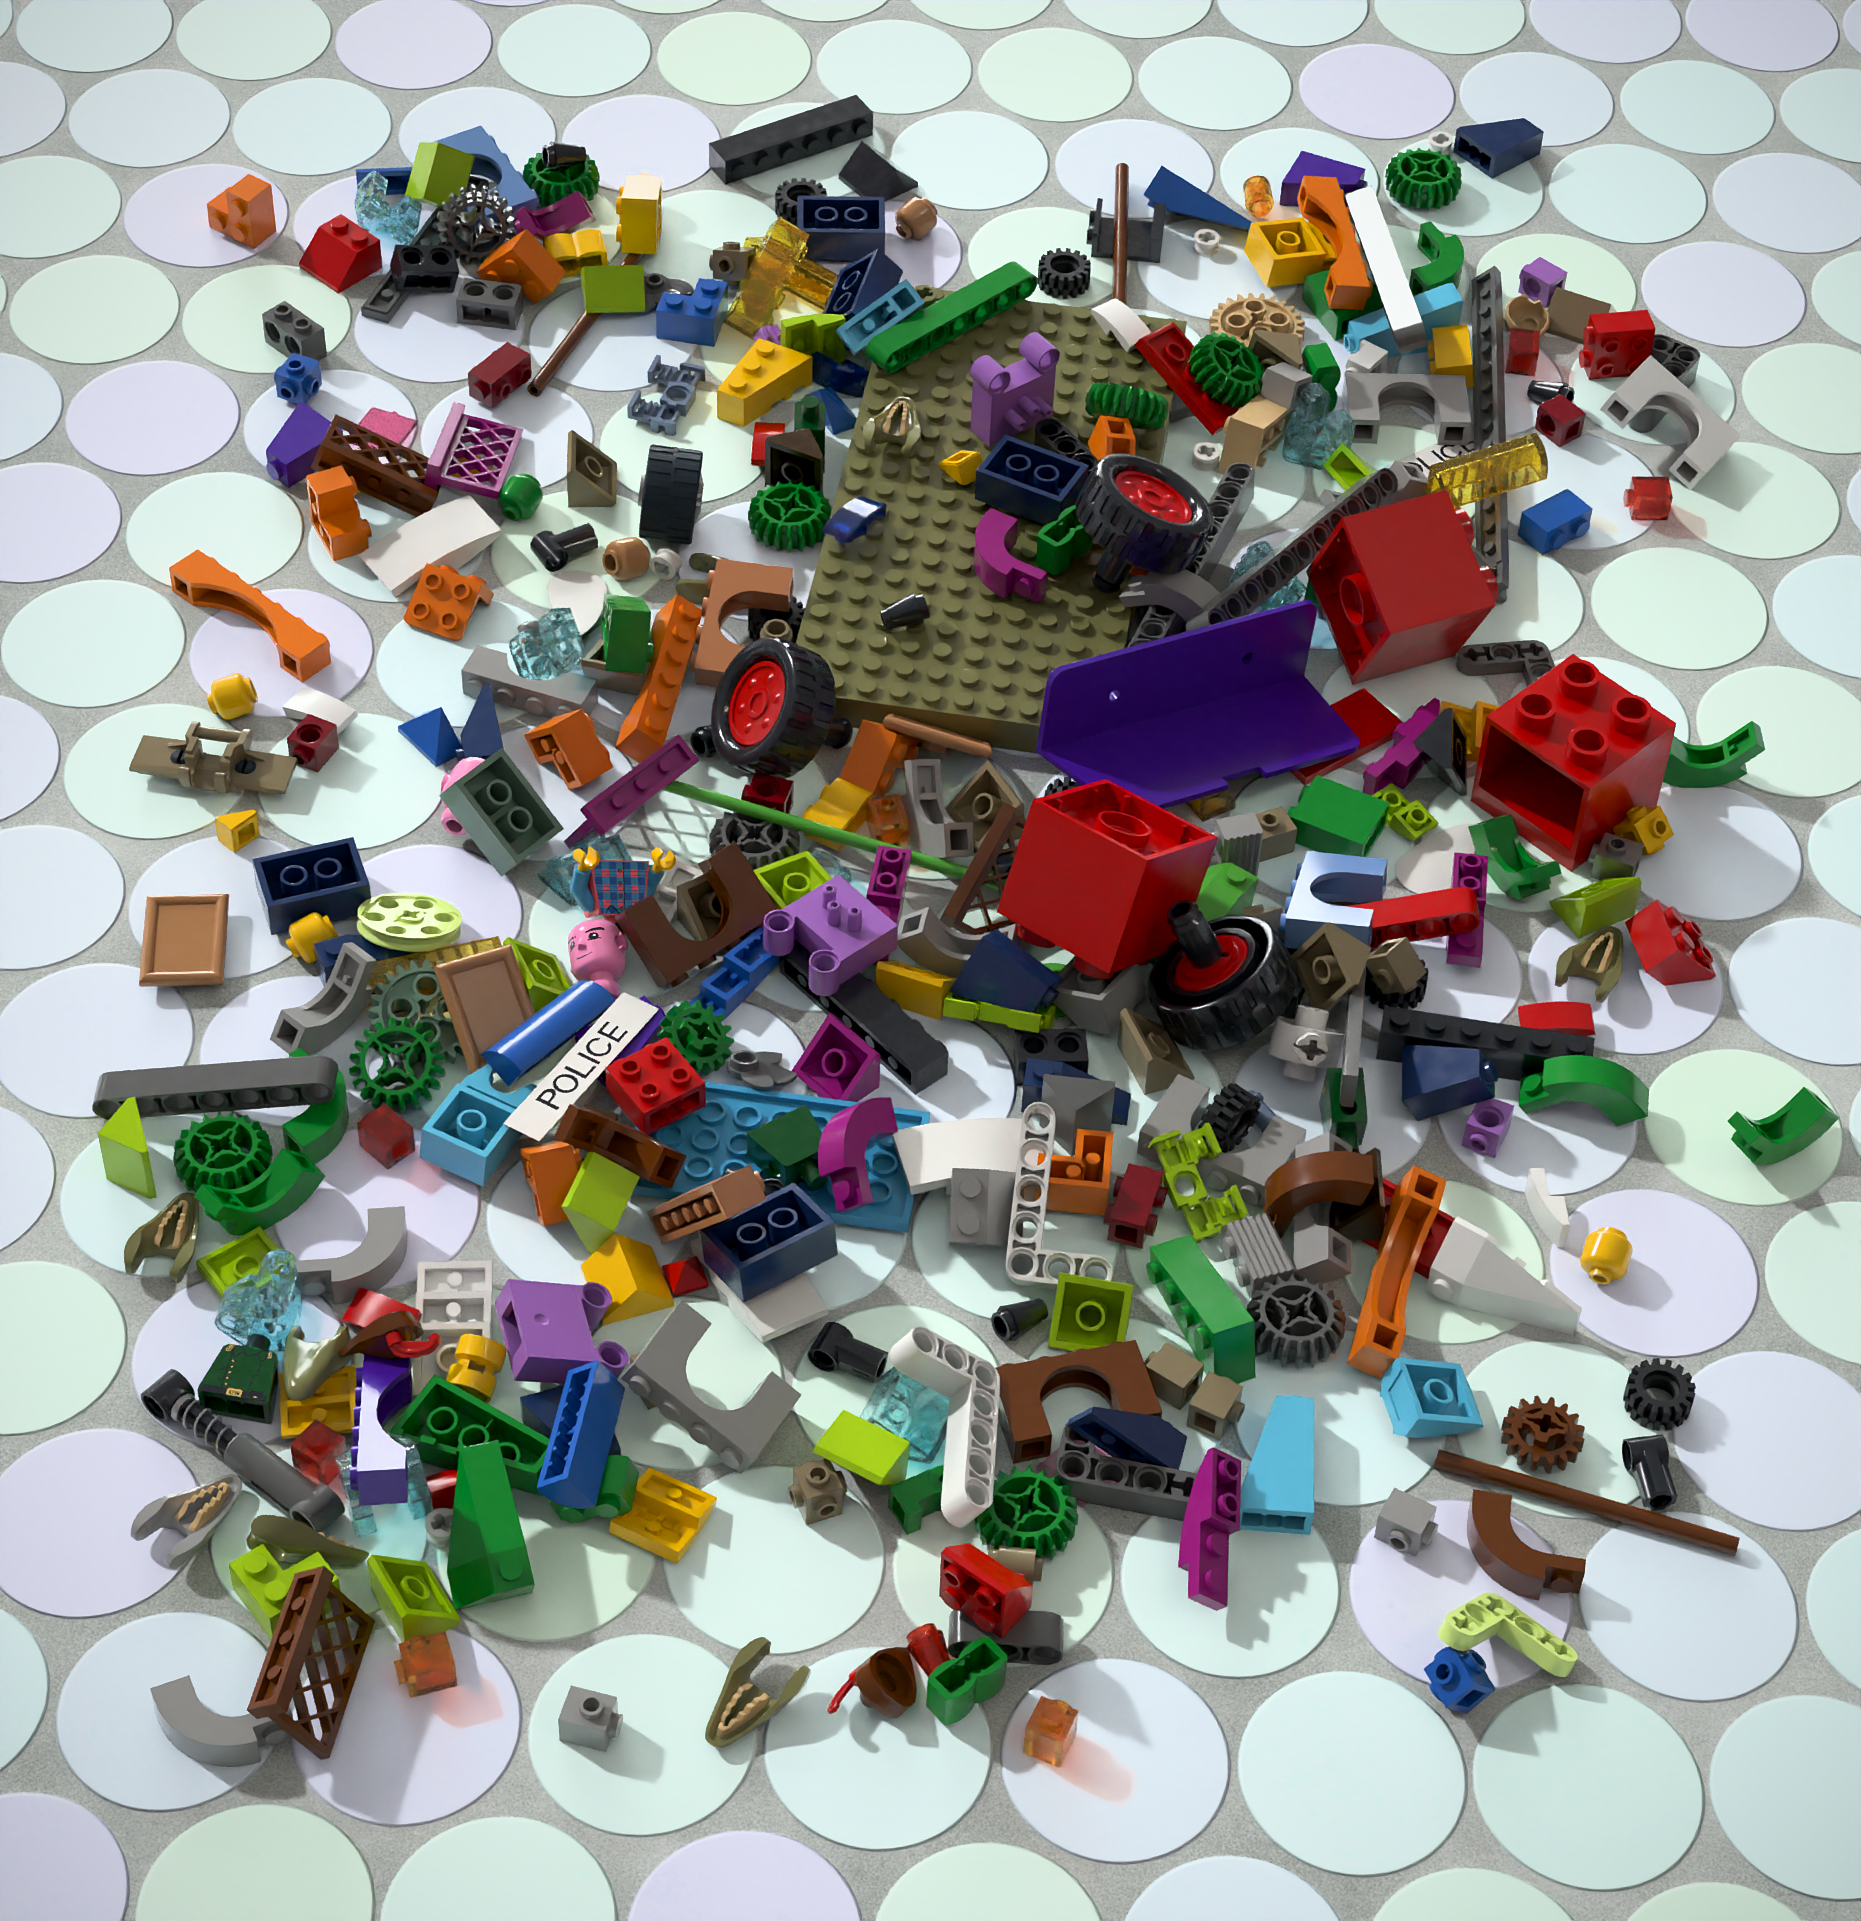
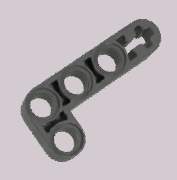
M1655 334L1650 355L1689 389L1696 379L1701 357L1700 352L1696 348L1669 336ZM1645 409L1639 412L1628 425L1636 432L1647 433L1652 431L1667 413L1658 409Z
M1068 1422L1065 1424L1055 1476H1059L1060 1486L1069 1485L1071 1497H1075L1076 1501L1184 1521L1187 1504L1197 1474L1095 1454L1096 1445L1067 1426ZM1081 1440L1084 1441L1085 1444H1076L1073 1441ZM1067 1473H1075V1474H1078L1079 1476H1078V1477H1070V1476H1067L1066 1474H1067ZM1113 1480L1117 1482V1484L1111 1485L1105 1483L1104 1481ZM1144 1487H1150V1488H1153V1489L1156 1490V1491L1147 1492V1491L1143 1490L1142 1488H1144Z

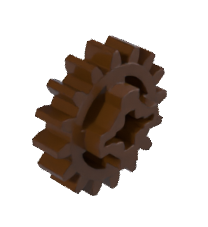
M1534 1396L1532 1404H1529L1528 1401L1522 1398L1518 1408L1510 1406L1507 1417L1503 1419L1501 1443L1508 1444L1506 1449L1507 1456L1518 1455L1516 1463L1518 1466L1528 1462L1531 1464V1472L1535 1473L1538 1466H1542L1547 1474H1551L1554 1465L1561 1471L1566 1470L1567 1462L1575 1463L1577 1461L1578 1454L1582 1452L1585 1440L1583 1438L1585 1427L1577 1425L1579 1420L1578 1413L1568 1415L1569 1405L1565 1403L1557 1407L1553 1397H1550L1547 1403H1542L1539 1396Z

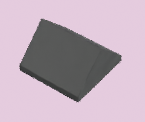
M1044 1074L1041 1102L1048 1104L1053 1109L1056 1119L1054 1140L1070 1156L1075 1155L1077 1129L1111 1131L1116 1082ZM1040 1114L1039 1126L1044 1129L1050 1121L1047 1116Z

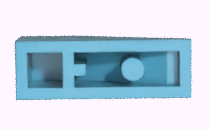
M905 279L836 329V333L853 355L865 349L868 342L874 336L919 312L925 302L909 281Z

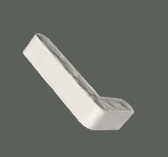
M1034 1102L1024 1110L1022 1117L1006 1254V1273L1015 1284L1057 1290L1058 1279L1053 1278L1048 1270L1053 1263L1063 1262L1069 1267V1274L1085 1276L1089 1268L1099 1266L1107 1274L1105 1280L1112 1281L1113 1269L1110 1262L1104 1257L1042 1249L1056 1119L1053 1109L1048 1104ZM1035 1114H1044L1050 1122L1046 1128L1037 1130L1030 1126L1029 1119ZM1037 1149L1043 1152L1045 1155L1044 1162L1037 1166L1028 1164L1025 1160V1155L1028 1151ZM1033 1185L1039 1188L1041 1191L1040 1198L1034 1202L1025 1201L1020 1195L1024 1187ZM1028 1221L1036 1226L1037 1232L1033 1237L1025 1239L1017 1234L1016 1229L1020 1223ZM1018 1258H1027L1032 1262L1033 1268L1028 1274L1019 1275L1012 1269L1013 1262Z
M916 1326L890 1348L889 1358L892 1365L899 1372L949 1398L941 1510L944 1517L953 1526L965 1527L990 1507L993 1501L1000 1376L996 1368L987 1360L926 1327Z

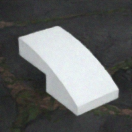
M1116 298L1093 308L1090 312L1105 334L1113 333L1127 353L1136 349L1134 345L1140 338L1152 333L1128 306Z
M302 688L282 706L288 718L303 720L309 713L337 724L338 734L358 717L357 711L344 702L330 695L307 688Z
M677 860L675 866L668 870L653 895L671 925L677 920L676 886L703 874L701 870Z
M1530 1168L1525 1186V1195L1530 1210L1549 1240L1557 1247H1565L1570 1227L1564 1196L1549 1195L1544 1168Z

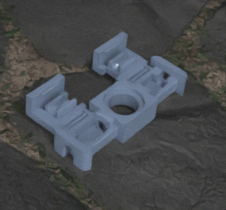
M656 355L647 371L648 383L655 385L657 382L665 384L666 389L660 398V405L658 402L653 404L652 400L646 403L645 399H641V390H636L627 406V416L629 419L650 422V430L659 433L661 430L665 431V435L674 436L676 435V423L679 417L687 416L696 399V387L699 381L705 382V368L683 362L680 363V370H678V367L661 364V355ZM682 397L685 400L673 401L671 398Z

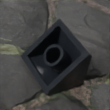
M863 141L860 142L838 174V179L860 197H885V202L918 187V181L883 153Z
M1446 708L1413 741V744L1427 768L1456 793L1464 796L1467 795V735L1453 709Z

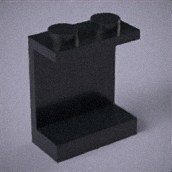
M1097 198L1096 210L1090 209L1086 244L1092 245L1091 257L1113 259L1114 218L1102 217L1103 198ZM1154 204L1153 222L1128 220L1127 260L1160 263L1166 204Z

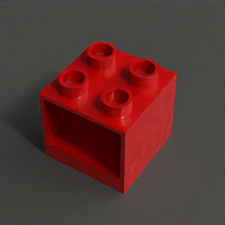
M1447 490L1343 517L1306 570L1352 685L1454 657L1496 605L1495 603L1498 599L1496 578L1489 567H1479L1471 548L1474 540L1471 519L1465 510H1455Z
M1572 654L1486 716L1470 801L1494 818L1512 814L1519 836L1553 860H1558L1559 864L1573 872L1589 859L1594 843L1600 845L1605 832L1615 835L1612 828L1628 817L1626 813L1630 809L1643 804L1646 808L1657 806L1677 723L1653 708L1645 698L1632 694L1601 673L1591 662L1582 660Z
M1107 779L1033 799L997 913L1019 924L1017 934L1027 943L1043 948L1059 946L1076 955L1073 965L1080 972L1099 979L1112 978L1114 972L1135 964H1139V966L1147 965L1150 959L1162 955L1176 940L1171 930V925L1167 923L1168 910L1175 903L1182 900H1190L1196 903L1218 837Z

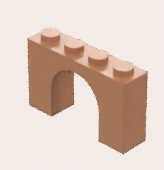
M717 558L715 571L710 570L708 575L707 588L711 589L709 598L704 597L701 615L705 617L704 623L697 626L696 644H699L697 653L692 652L690 659V671L695 673L696 685L718 687L721 677L730 662L746 647L729 641L722 634L721 627L730 615L746 608L790 611L795 586L793 568Z

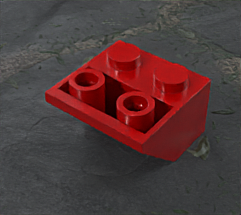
M1657 899L1625 922L1645 973L1664 986L1706 981L1716 977L1711 965L1713 957L1700 939L1703 936L1701 929L1693 920L1687 921L1675 907H1667Z
M970 1543L945 1547L941 1552L939 1597L951 1609L960 1610L972 1618L982 1630L993 1632L1003 1639L1031 1608L1033 1585Z

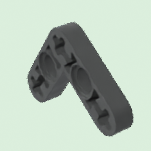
M1538 640L1466 645L1459 650L1456 662L1458 671L1467 676L1522 672L1527 687L1537 680L1534 678L1535 675H1544L1555 667L1549 648ZM1504 655L1510 658V660L1501 661L1496 659L1495 656Z

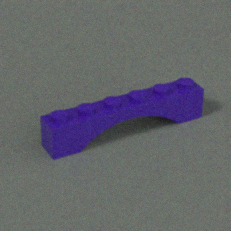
M364 1354L363 1367L356 1368L357 1387H355L356 1406H354V1426L352 1427L353 1446H351L350 1488L351 1491L358 1490L359 1506L408 1503L409 1481L406 1448L395 1442L383 1429L400 1409L412 1402L411 1358L385 1359Z

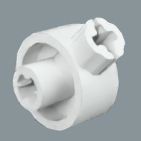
M1298 1005L1295 1019H1276L1268 1053L1286 1060L1283 1075L1304 1081H1314L1317 1067L1326 1069L1337 1068L1344 1033L1326 1027L1329 1016L1328 1011Z

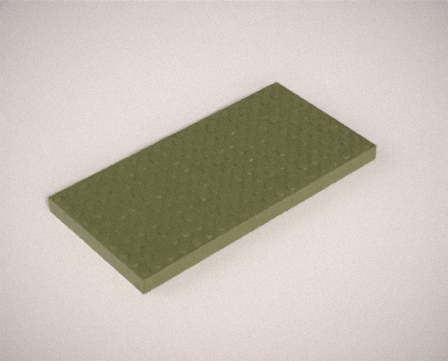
M935 288L938 293L936 300L939 301L955 291ZM1023 300L894 373H887L872 362L796 644L815 651L828 663L834 677L836 689L834 714L847 718L853 728L859 729L862 720L883 724L885 716L892 713L989 742L994 748L1036 753L1046 682L1051 671L1065 664L1121 650L1128 646L1135 606L1124 607L1119 596L1128 585L1132 575L1129 573L1125 581L1120 585V589L1114 593L1109 594L1097 589L1092 583V573L1096 571V565L1105 549L1094 540L1091 549L1085 555L1073 559L1072 564L1065 571L1056 575L1047 572L1046 596L1040 603L1012 591L1006 598H1003L986 587L976 572L974 552L977 526L989 509L993 508L1018 519L1017 544L1009 553L1014 558L1040 570L1043 569L1036 565L1037 539L1039 531L1045 525L976 500L975 481L967 485H961L939 467L941 461L961 450L979 452L984 461L997 445L996 443L989 447L970 430L973 378L970 376V369L973 363L983 355H989L1003 368L1024 359L1019 352L1020 344L1027 335L1033 332L1042 335L1060 351V358L1055 372L1053 415L1051 418L1061 422L1089 451L1088 441L1098 419L1090 416L1085 410V400L1087 393H1089L1090 385L1097 382H1112L1133 386L1160 394L1168 401L1169 412L1163 428L1158 430L1132 428L1136 439L1135 455L1162 465L1176 393L1137 348L1127 353L1113 333L1106 335L1090 313L1092 309ZM1137 315L1151 332L1174 322L1186 336L1187 321ZM897 397L911 398L915 403L921 428L920 439L911 459L904 458L901 452L903 446L893 442L876 444L872 453H865L863 427L867 421L880 414ZM1035 425L1011 437L1034 445ZM912 593L914 595L923 594L929 609L930 618L925 619L923 624L885 629L880 611Z

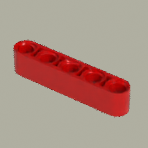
M1455 887L1347 906L1374 910L1371 949L1377 948L1384 941L1407 937L1409 942L1467 933L1476 929L1480 924L1477 895L1469 887Z

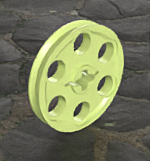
M416 893L378 895L364 901L359 906L357 912L358 932L368 941L389 949L410 952L432 951L452 945L461 935L462 915L459 910L444 900Z

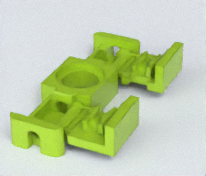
M949 991L944 999L942 1016L974 1021L976 1017L979 1018L978 1020L1006 1024L1008 1028L1039 1033L1041 1029H1051V1026L1054 1025L1056 1007L1051 1006L1048 1012L1037 1010L1034 1013H1029L956 996Z
M1209 1122L1205 1123L1200 1129L1183 1134L1181 1136L1182 1139H1179L1182 1133L1178 1130L1154 1137L1148 1146V1149L1154 1147L1165 1171L1163 1175L1164 1187L1168 1188L1167 1194L1175 1212L1182 1210L1191 1231V1237L1196 1244L1201 1243L1204 1238H1215L1221 1231V1228L1227 1226L1230 1221L1243 1220L1249 1215L1237 1185H1233L1229 1190L1224 1191L1225 1196L1214 1199V1196H1210L1205 1201L1208 1194L1195 1165L1199 1163L1198 1159L1208 1156L1209 1160L1219 1157L1222 1152ZM1203 1137L1205 1138L1211 1153H1209ZM1179 1179H1188L1194 1185V1193L1190 1196L1179 1194L1175 1188V1182ZM1229 1197L1231 1198L1232 1203H1233V1205H1234L1235 1210H1236L1237 1213H1235V1211H1234V1209H1233V1206H1232V1204H1231V1202H1230Z

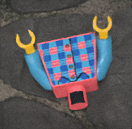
M591 846L588 847L587 855L578 848L573 852V858L577 864L574 866L570 892L587 919L610 921L625 935L615 916L641 899L654 895L664 875V871H668L675 866L676 857L669 850L666 857L661 860L663 851L660 848H655L651 852V859L654 864L649 865V861L600 860L599 853Z

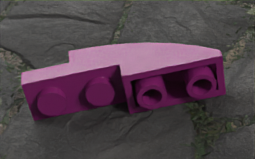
M1434 697L1425 706H1419L1410 719L1405 723L1401 722L1397 725L1392 734V739H1394L1393 745L1387 749L1384 756L1376 763L1372 762L1366 767L1363 773V793L1372 796L1391 783L1403 790L1414 780L1425 763L1413 741L1439 716V699Z
M878 845L866 898L899 925L912 850ZM891 953L878 961L890 960ZM878 961L872 964V966H877Z
M1454 852L1450 888L1469 887L1475 891L1480 924L1473 931L1446 936V964L1481 968L1488 856Z
M1212 1447L1207 1450L1187 1504L1181 1532L1178 1567L1188 1571V1599L1218 1611L1227 1607L1229 1535L1240 1531L1241 1460Z

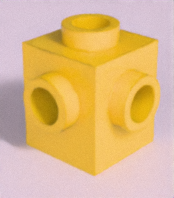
M1644 804L1636 806L1626 813L1627 818L1612 828L1616 836L1644 844L1642 855H1651L1662 850L1665 847L1664 842L1674 835L1668 818L1660 805L1647 808Z

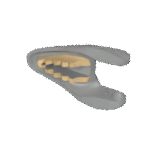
M233 1474L225 1475L193 1489L165 1495L144 1506L136 1515L131 1527V1537L136 1541H141L160 1528L178 1530L186 1538L169 1551L166 1557V1564L171 1568L181 1566L209 1541L240 1495L242 1480Z

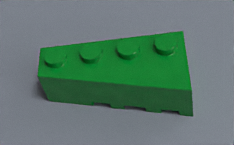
M604 594L601 628L606 671L645 674L646 662L652 663L651 611L643 597Z
M1190 1234L1149 1247L1150 1263L1146 1265L1149 1280L1153 1285L1157 1286L1197 1360L1204 1364L1205 1374L1207 1375L1208 1372H1212L1218 1376L1230 1378L1236 1384L1256 1378L1254 1319Z
M434 1374L389 1431L390 1437L406 1448L407 1458L449 1470L458 1469L460 1448L498 1440L510 1487L543 1496L536 1488L550 1439Z

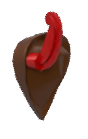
M397 1311L384 1315L367 1325L338 1353L340 1358L357 1353L385 1359L401 1357L404 1359L419 1358L434 1352L440 1345L441 1337L437 1333H432L429 1336V1341H415L424 1334L422 1325L411 1312Z
M886 1648L878 1650L849 1673V1679L836 1692L828 1705L827 1712L829 1714L837 1712L840 1702L850 1689L856 1686L860 1690L859 1698L864 1706L876 1709L890 1719L901 1716L915 1703L917 1696L914 1668L908 1648Z

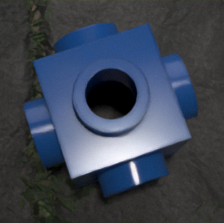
M292 353L283 365L279 366L275 371L274 382L276 383L277 397L296 404L301 402L306 404L312 396L317 394L322 386L320 361Z
M1450 1646L1445 1647L1437 1652L1434 1660L1424 1668L1431 1681L1429 1684L1431 1692L1448 1709L1467 1714L1496 1690L1485 1672V1661L1472 1649L1459 1651Z

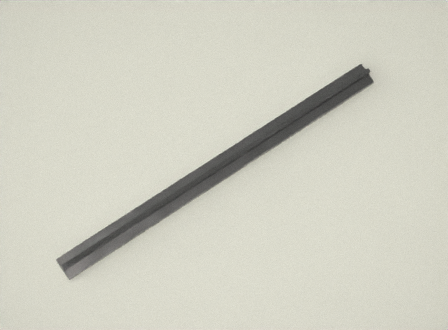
M1494 265L1471 280L1476 549L1497 569L1494 574L1498 585L1497 601L1502 604L1507 599L1506 589L1509 588L1502 281L1501 271Z

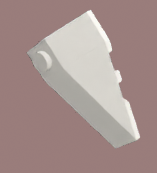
M1457 1216L1430 1268L1426 1290L1433 1293L1437 1298L1448 1301L1460 1308L1574 1335L1578 1328L1582 1308L1548 1280L1538 1281L1524 1268L1527 1263L1517 1256L1513 1260L1496 1247L1500 1241L1490 1233Z

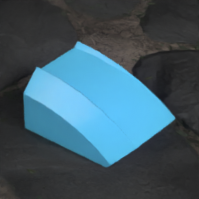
M1397 1357L1382 1376L1380 1397L1383 1398L1393 1426V1434L1418 1438L1439 1437L1469 1432L1484 1427L1470 1385L1460 1364Z

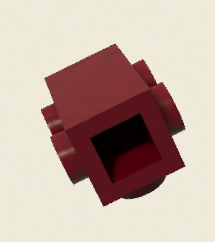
M509 342L493 351L487 358L468 372L469 396L491 408L495 407L522 384L527 383L532 377L530 353Z
M1128 1163L1124 1177L1117 1176L1113 1189V1197H1116L1114 1204H1107L1103 1224L1109 1225L1108 1241L1143 1249L1147 1235L1154 1236L1158 1222V1215H1155L1156 1208L1163 1209L1168 1188L1162 1187L1164 1172L1147 1166Z

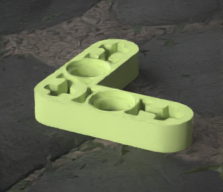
M1483 1593L1449 1612L1438 1630L1440 1639L1446 1645L1459 1651L1470 1650L1496 1634L1544 1670L1559 1677L1568 1676L1578 1659L1576 1651L1570 1645L1509 1601L1494 1593Z

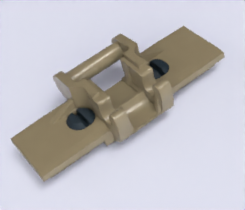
M192 721L185 734L186 740L143 735L131 761L129 771L178 779L181 787L221 793L237 792L239 788L285 795L297 766L298 758L249 750L252 743L251 729H243L241 732L201 726L200 722ZM199 739L230 744H227L222 756L203 752L202 741Z

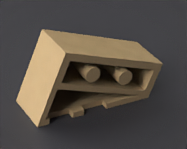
M1259 394L1244 407H1240L1235 414L1229 416L1223 428V433L1226 434L1217 473L1224 475L1230 465L1239 462L1251 465L1254 473L1256 466L1263 468L1267 462V459L1263 458L1268 450L1275 451L1290 431L1295 408L1289 410Z

